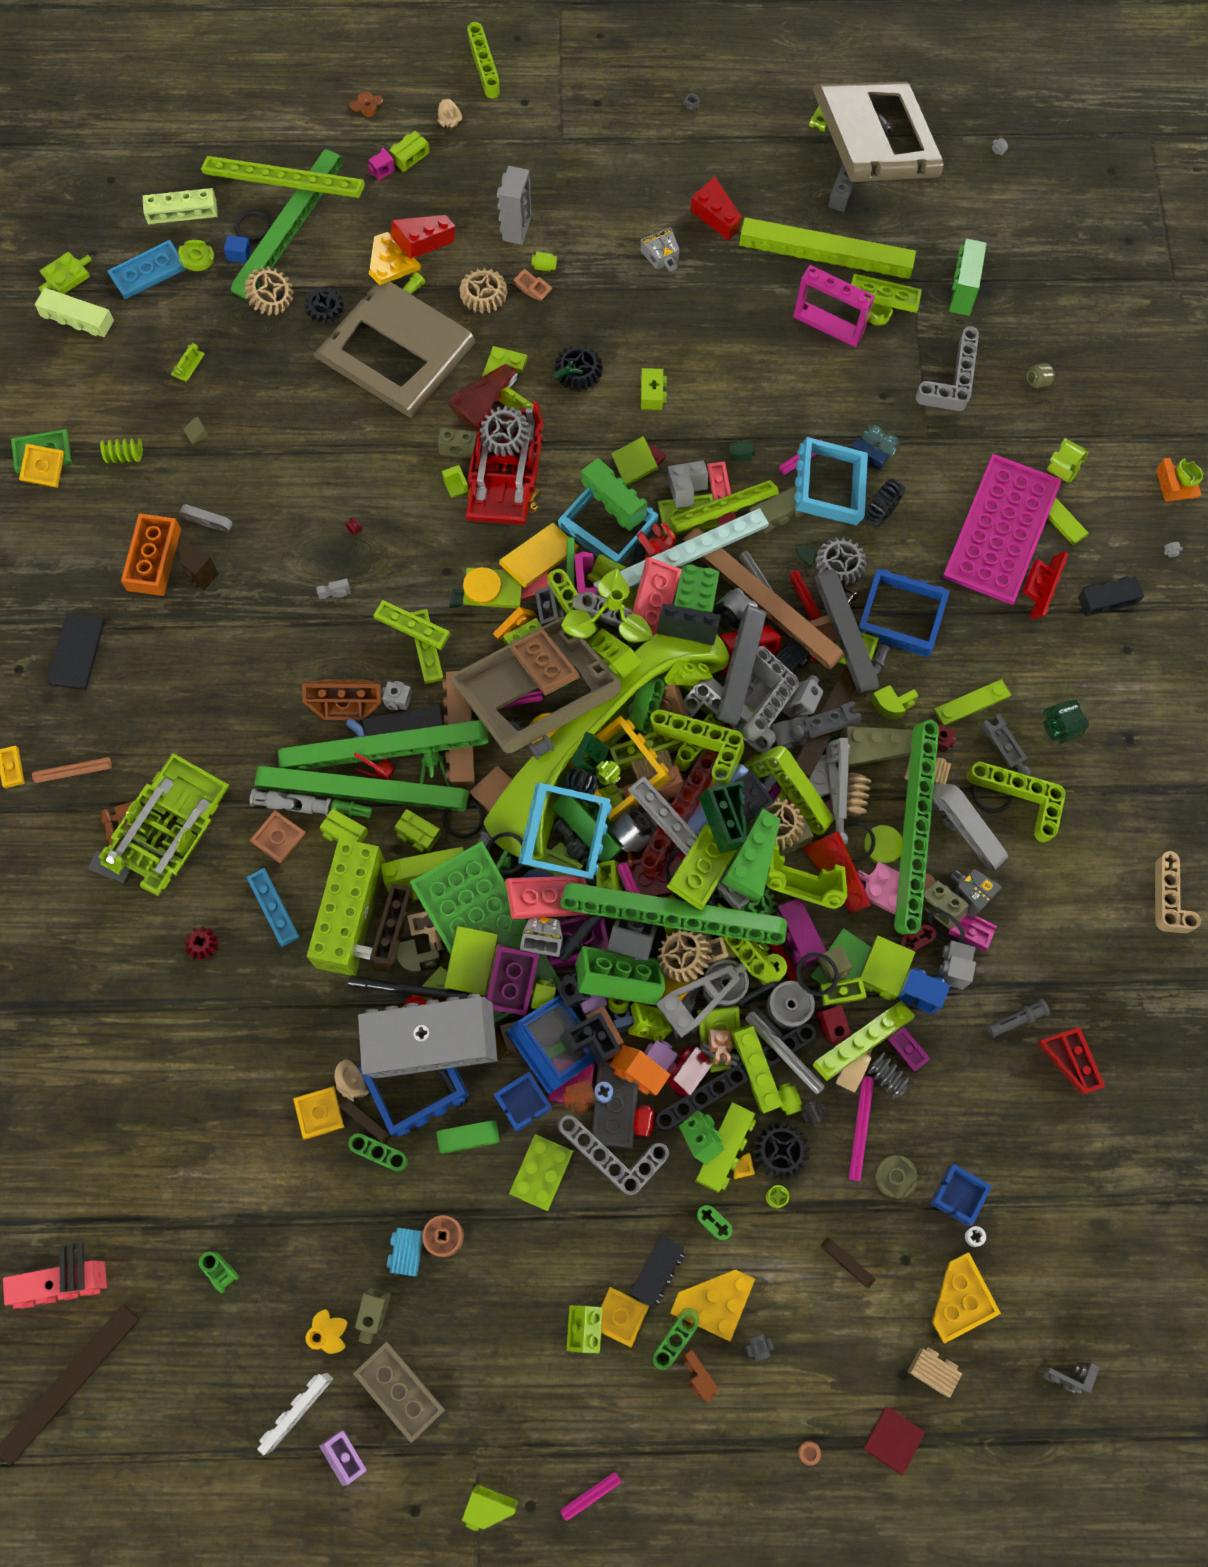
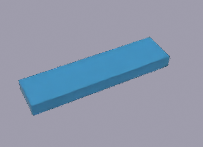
M263 868L247 876L246 878L280 946L284 947L299 939L300 936L266 869Z

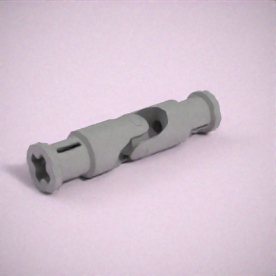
M252 789L250 806L262 805L270 809L285 808L289 811L308 814L316 812L327 816L331 811L332 799L323 800L316 799L315 796L285 794L276 791L261 792L257 791V789ZM298 800H300L302 803V807L300 808L295 807Z

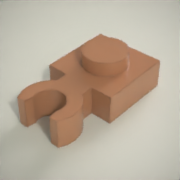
M710 1029L708 1033L710 1052H716L713 1059L714 1063L718 1065L720 1058H723L725 1064L728 1065L731 1060L730 1052L732 1050L730 1031Z

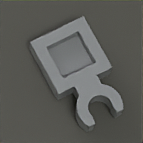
M347 579L330 582L328 586L316 587L319 599H325L331 595L333 597H344L351 593Z

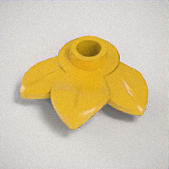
M327 1309L318 1312L313 1318L312 1328L306 1334L307 1345L312 1349H322L328 1354L342 1351L346 1346L340 1339V1336H342L347 1327V1320L342 1318L330 1319ZM316 1333L321 1335L319 1342H315L313 1339Z

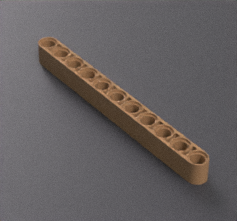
M694 527L681 541L684 543L704 533L697 527ZM720 548L698 558L709 568L720 571L719 576L732 588L741 589L744 595L750 600L755 601L759 609L766 611L767 618L806 648L826 668L831 670L844 657L843 651L725 550Z

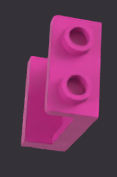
M580 552L574 554L577 593L592 592L597 595V587L585 588L584 574L591 573L594 567L593 553ZM583 597V603L586 606V600Z

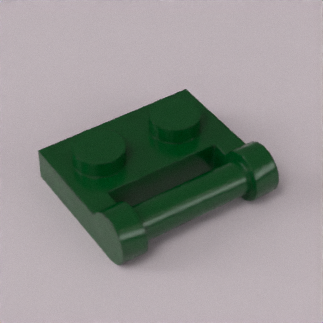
M585 732L572 763L577 768H582L584 771L596 776L598 771L596 767L606 758L609 747L592 733ZM585 756L591 760L590 765L586 762Z

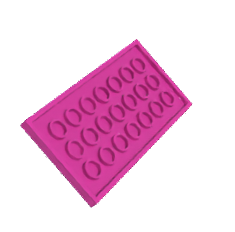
M992 454L942 578L1013 605L1062 479Z

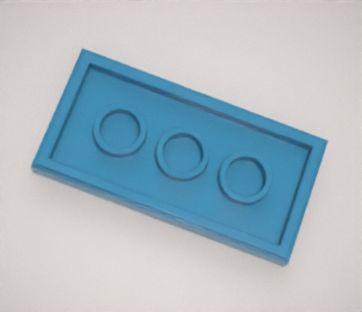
M168 240L107 272L124 300L187 268L180 263L177 250L172 242Z

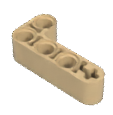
M1167 851L1157 858L1155 862L1156 926L1166 932L1189 933L1199 927L1201 919L1196 912L1181 910L1180 859L1175 852ZM1164 878H1167L1171 885H1168ZM1165 897L1171 901V905L1166 903ZM1165 916L1171 920V924L1166 922ZM1185 918L1191 922V926L1186 924Z

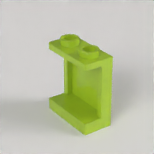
M877 936L873 941L872 949L860 977L863 979L865 991L872 992L873 990L880 993L879 996L886 1000H895L900 993L915 951Z

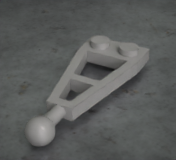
M839 738L829 742L826 746V767L832 815L834 820H836V832L839 831L846 845L848 843V836L844 832V819H846L848 755L850 754V745L848 744V738ZM836 762H839V767H838V779H837Z
M743 963L734 969L731 965L672 991L657 1002L656 1005L680 1038H682L707 1017L741 979L739 975L747 970ZM728 974L732 980L718 993L711 984V981ZM704 986L713 1000L694 1020L678 997Z

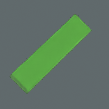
M568 537L567 575L574 586L575 541L574 537ZM567 591L566 600H569L571 594Z

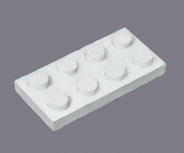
M328 1373L315 1375L306 1385L309 1389L302 1394L300 1393L292 1401L291 1405L293 1408L280 1415L275 1422L277 1424L276 1428L271 1431L268 1430L259 1440L261 1445L257 1450L260 1453L266 1455L277 1447L332 1382L333 1378Z

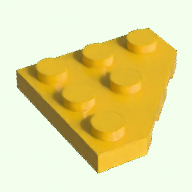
M388 232L374 236L369 275L379 285L420 270L421 264L415 258L410 259Z
M969 1252L951 1260L947 1265L932 1324L942 1343H946L1001 1314Z
M733 1270L678 1292L670 1314L678 1317L683 1309L692 1308L699 1316L698 1327L731 1341L755 1279L742 1272ZM691 1316L683 1318V1320L693 1324L695 1322Z

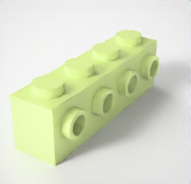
M213 188L143 195V212L148 224L218 217Z
M47 288L43 289L35 303L40 316L43 318L56 320L62 325L67 324L77 330L82 329L94 336L105 337L114 321L108 309Z

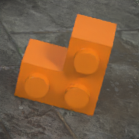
M625 1045L621 1047V1050L609 1065L615 1070L613 1073L618 1078L625 1079L630 1083L634 1081L638 1084L637 1089L645 1095L651 1093L657 1096L671 1075L641 1050Z

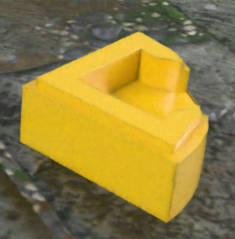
M750 1153L738 1160L733 1172L734 1179L755 1175Z

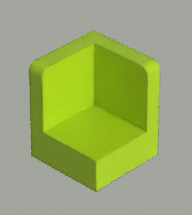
M459 465L442 471L443 481L451 498L468 492L467 482Z

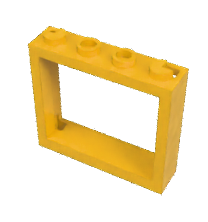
M620 715L595 736L605 743L621 729H624L658 772L649 780L652 786L658 790L671 780L667 774L669 772L668 768L663 762L660 764L657 762L656 758L658 755L652 748L647 749L644 745L647 741L640 733L636 735L633 731L636 727L629 718L625 721ZM572 757V759H571V760L569 761V763H568L569 766H570L571 768H576V769H581V770H583L582 768H577L576 766L573 765V763H572L573 757ZM597 788V791H595L594 795L604 797L601 791ZM631 794L614 809L611 806V812L607 817L614 822L630 806H638L640 803Z

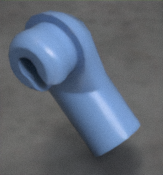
M353 718L346 722V726L355 733L356 737L354 738L365 737L362 726Z

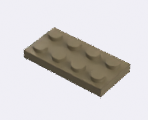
M388 1341L353 1373L410 1443L445 1411L444 1407Z

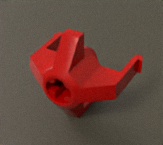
M657 523L651 527L657 536L656 539L653 537L648 540L642 531L636 534L639 541L648 551V554L644 557L645 560L647 557H653L674 547L676 536L666 523L661 524V526L668 534V538Z

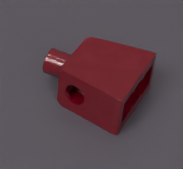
M834 1005L814 1012L827 1043H834L836 1047L851 1036L842 1005ZM835 1028H837V1030H838L837 1035H835V1032H834V1031H835Z

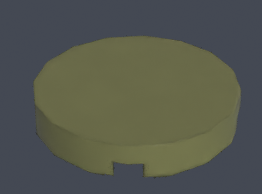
M888 1156L876 1168V1184L881 1192L890 1198L899 1199L907 1197L915 1190L918 1183L916 1167L904 1156Z

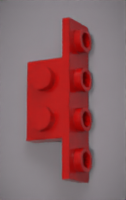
M1067 552L1054 555L1050 566H1047L1041 560L1034 561L1022 593L1036 602L1030 616L1032 620L1047 614L1050 601L1055 594V588L1060 580L1061 572L1066 565Z

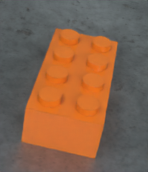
M147 514L138 515L121 579L127 591L160 596L165 595L181 532L176 518Z

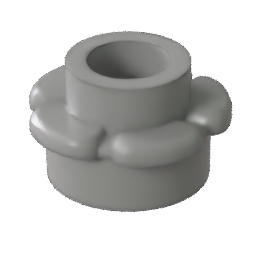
M1003 138L993 141V152L1003 155L1008 149L1007 142Z
M1179 542L1169 543L1164 546V554L1168 555V557H1176L1180 555L1179 551H1182L1183 547H1180Z

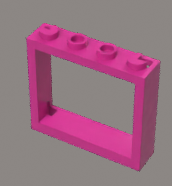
M809 265L801 278L793 317L857 347L864 335L875 296ZM811 286L861 310L857 326L805 302L808 287Z

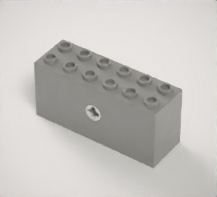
M480 994L467 995L466 999L449 997L446 998V1002L429 1000L426 1001V1005L419 1006L418 1003L406 1004L405 1008L389 1006L385 1007V1011L368 1009L365 1010V1014H358L363 1075L383 1078L498 1061L493 1005L491 1001L481 997Z

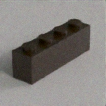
M391 884L370 955L372 968L392 972L413 899L411 887Z

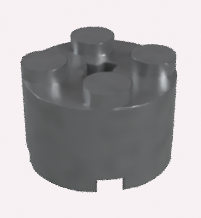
M735 588L730 590L713 606V613L720 615L719 624L724 629L734 632L739 629L745 607L749 604L758 608V605L755 601L750 600L744 595L741 589Z
M630 806L610 827L611 833L621 842L620 845L626 852H641L658 836L656 834L658 828L652 817L646 812L643 814L639 812L640 808L637 806Z

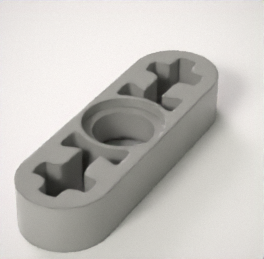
M186 504L182 506L179 515L185 520L225 533L230 531L233 524L231 520L224 516Z

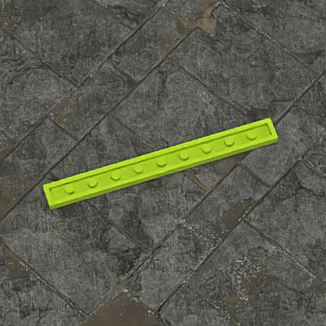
M211 156L206 157L201 167L202 173L206 175L354 198L360 197L365 186L363 179Z

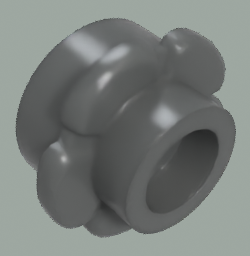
M691 93L686 96L684 105L687 109L695 110L700 106L698 95Z

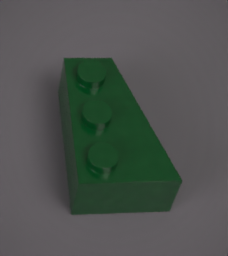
M743 781L707 788L699 797L719 853L738 850L747 841L746 817L743 811L745 804L742 795Z

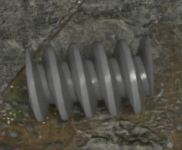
M883 1052L870 1065L868 1074L876 1072L874 1080L882 1078L880 1086L888 1085L886 1092L894 1091L892 1098L895 1099L907 1091L914 1082L907 1084L909 1077L901 1078L903 1071L895 1072L897 1065L889 1066L891 1058L883 1060L885 1052Z

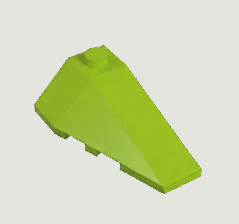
M458 847L381 864L384 884L388 892L390 891L391 884L412 888L409 881L464 851V848ZM412 888V893H413L412 903H413V902H416L417 900H419V898H418V896L416 895L414 889Z

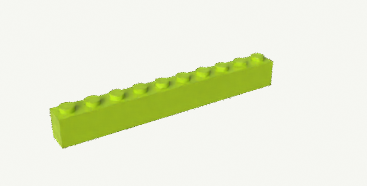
M746 217L744 218L739 246L746 248H755L762 251H770L782 255L806 258L910 279L916 255L915 250Z

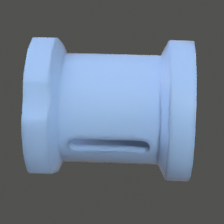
M607 1082L597 1084L594 1091L596 1100L602 1103L609 1102L613 1095V1087ZM600 1088H603L604 1090H609L607 1092V1097L604 1098L603 1095H598L600 1093Z

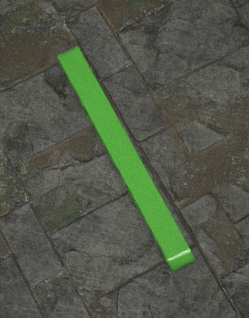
M325 149L310 172L336 175L343 164V156ZM303 189L295 191L233 281L231 286L232 293L246 299L247 293L244 292L248 275L250 273L253 274L252 272L255 269L259 271L260 267H263L264 270L268 266L270 269L273 268L323 195L322 192ZM258 281L255 284L256 290H258V288L262 284L261 281Z
M479 720L287 747L278 750V767L291 770H307L363 762L355 757L354 753H358L371 761L428 753L429 751L435 752L484 745L489 742L488 730Z
M933 720L916 724L912 734L894 923L895 930L901 935L917 933L921 927L939 734L938 724Z
M264 766L257 767L254 787L264 790L453 811H466L469 794L468 790L462 788Z
M577 883L565 885L560 902L561 906L569 911L773 945H780L786 939L787 922L781 917L705 905L702 910H699L686 901Z

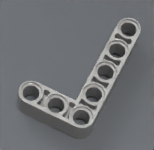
M966 327L960 338L953 385L930 381L922 382L915 396L919 404L962 411L966 408L972 392L979 331L975 327Z
M585 592L574 596L573 606L575 609L586 611L594 618L599 611V606H603L607 599L592 592ZM583 597L586 600V606L583 604ZM608 607L597 618L618 629L619 625L623 622L620 609L613 611ZM624 607V616L627 619V616L632 614L633 611ZM616 612H617L618 615H619V619H618V620H617V618H616Z
M762 646L757 649L752 671L771 690L743 726L744 736L751 741L756 740L770 727L799 686L798 678L768 649Z
M713 678L711 680H701L683 700L688 717L692 718L704 704L717 715L720 703L718 699L721 700L724 687ZM743 706L737 725L725 723L733 730L741 732L744 740L755 750L766 752L775 742L776 736L768 728L756 740H748L744 736L742 729L753 713Z
M934 783L932 810L945 811L982 863L989 870L995 871L1008 858L1005 849L957 786Z
M566 1115L558 1121L559 1131L617 1188L628 1195L636 1194L669 1156V1150L666 1145L654 1143L628 1169L575 1117ZM566 1119H570L573 1122V1128L570 1131L563 1129L562 1125ZM581 1134L588 1136L589 1141L585 1146H581L578 1143V1137ZM659 1146L663 1150V1155L661 1158L656 1159L653 1155V1150ZM596 1149H601L604 1152V1157L600 1161L594 1159L593 1154ZM645 1162L649 1170L645 1175H642L639 1172V1166ZM614 1163L619 1167V1172L616 1176H612L609 1173V1167ZM631 1178L635 1185L632 1190L627 1191L624 1184L627 1179Z

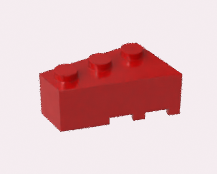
M714 176L691 197L690 211L729 241L740 231L742 216Z
M446 215L392 220L391 237L410 259L453 243L456 226Z
M770 624L763 626L758 647H765L774 655L779 651L781 636ZM738 631L720 635V639L723 641L729 654L728 665L720 670L725 679Z
M1080 1027L1037 1043L1081 1095L1105 1087Z

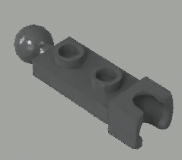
M849 702L841 705L840 708L803 719L804 726L800 724L793 725L790 729V734L794 739H801L805 733H808L811 739L846 728L847 726L855 727L861 723V714L855 713V702Z
M997 714L993 719L995 726L991 725L988 720H985L981 724V730L990 739L1008 769L1016 767L1017 773L1031 776V768L1023 765V762L1028 758L1007 728V724L1002 716Z

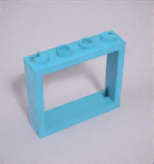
M807 437L803 443H800L799 450L797 451L799 460L796 464L798 476L795 480V486H797L794 500H796L795 510L857 526L865 517L868 453ZM811 453L853 463L851 509L808 498Z
M586 488L558 519V527L568 536L574 537L576 542L597 557L602 554L622 565L635 550L636 544L641 542L635 535L618 555L575 524L573 520L594 498L592 490ZM647 507L646 519H644L647 523L640 530L645 536L652 531L651 527L654 524H658V514L650 507Z
M536 783L518 863L593 879L594 875L598 872L597 858L598 855H601L603 844H601L602 835L604 836L607 831L605 821L611 812L610 799L548 784ZM546 791L600 803L586 871L532 860Z

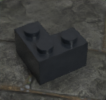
M601 1013L565 1030L559 1037L569 1056L588 1047L597 1065L615 1057L621 1050Z

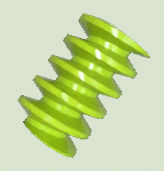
M138 438L137 444H135L134 439H130V444L127 443L126 439H123L122 444H120L118 439L115 440V445H113L111 439L108 440L107 445H105L104 440L100 443L101 453L106 463H111V461L118 463L119 460L122 463H125L126 460L128 462H133L134 460L140 462L142 459L143 446L140 438Z
M770 954L766 957L775 967L776 974L770 982H763L758 979L763 985L771 982L779 984L787 971V964L784 958L778 954Z

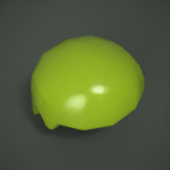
M874 303L868 322L876 326L886 324L890 320L893 309L889 306Z
M1185 458L1176 467L1175 475L1177 481L1183 486L1195 487L1203 479V472L1195 465L1194 461L1187 463Z

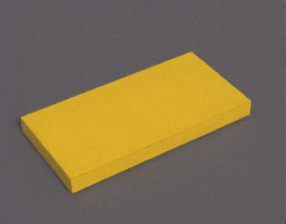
M552 523L500 559L499 564L526 588L567 558L568 536ZM575 543V552H576V551L578 550L579 546Z

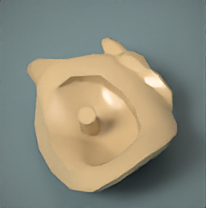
M449 99L442 100L438 108L437 121L442 127L446 126L447 128L457 127L458 122L462 120L459 108Z
M347 1059L338 1064L335 1070L336 1089L339 1093H342V1096L347 1097L351 1102L354 1101L353 1097L362 1098L366 1096L370 1091L367 1090V1084L357 1066Z

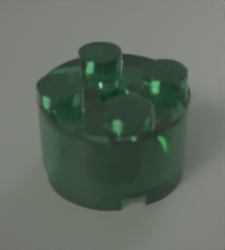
M1066 700L1046 708L1043 712V716L1046 715V721H1043L1045 731L1050 739L1053 741L1057 740L1058 744L1083 736L1086 728L1089 727V721L1084 717L1077 700Z

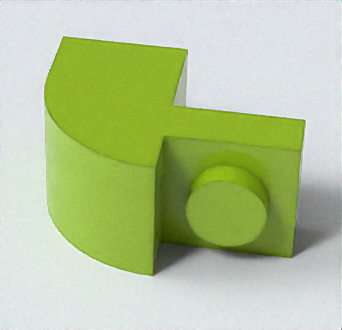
M889 685L873 693L870 701L877 712L883 717L899 719L903 717L907 709L915 705L919 695L914 689L897 697Z

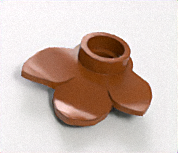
M361 92L358 94V100L350 102L349 106L353 111H361L365 117H371L376 114L377 106L382 104L383 99L381 95L373 97L370 92Z

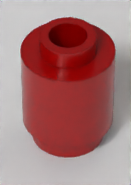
M640 1105V1109H635L632 1128L634 1129V1135L649 1138L651 1133H653L656 1112L652 1111L651 1106Z

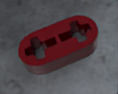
M923 925L917 933L906 934L900 940L899 945L916 952L935 939L936 931L930 925ZM923 930L930 932L929 939L927 937L919 938L924 933ZM906 939L909 942H911L914 939L916 940V942L912 945V949L910 946H905V943L907 942Z

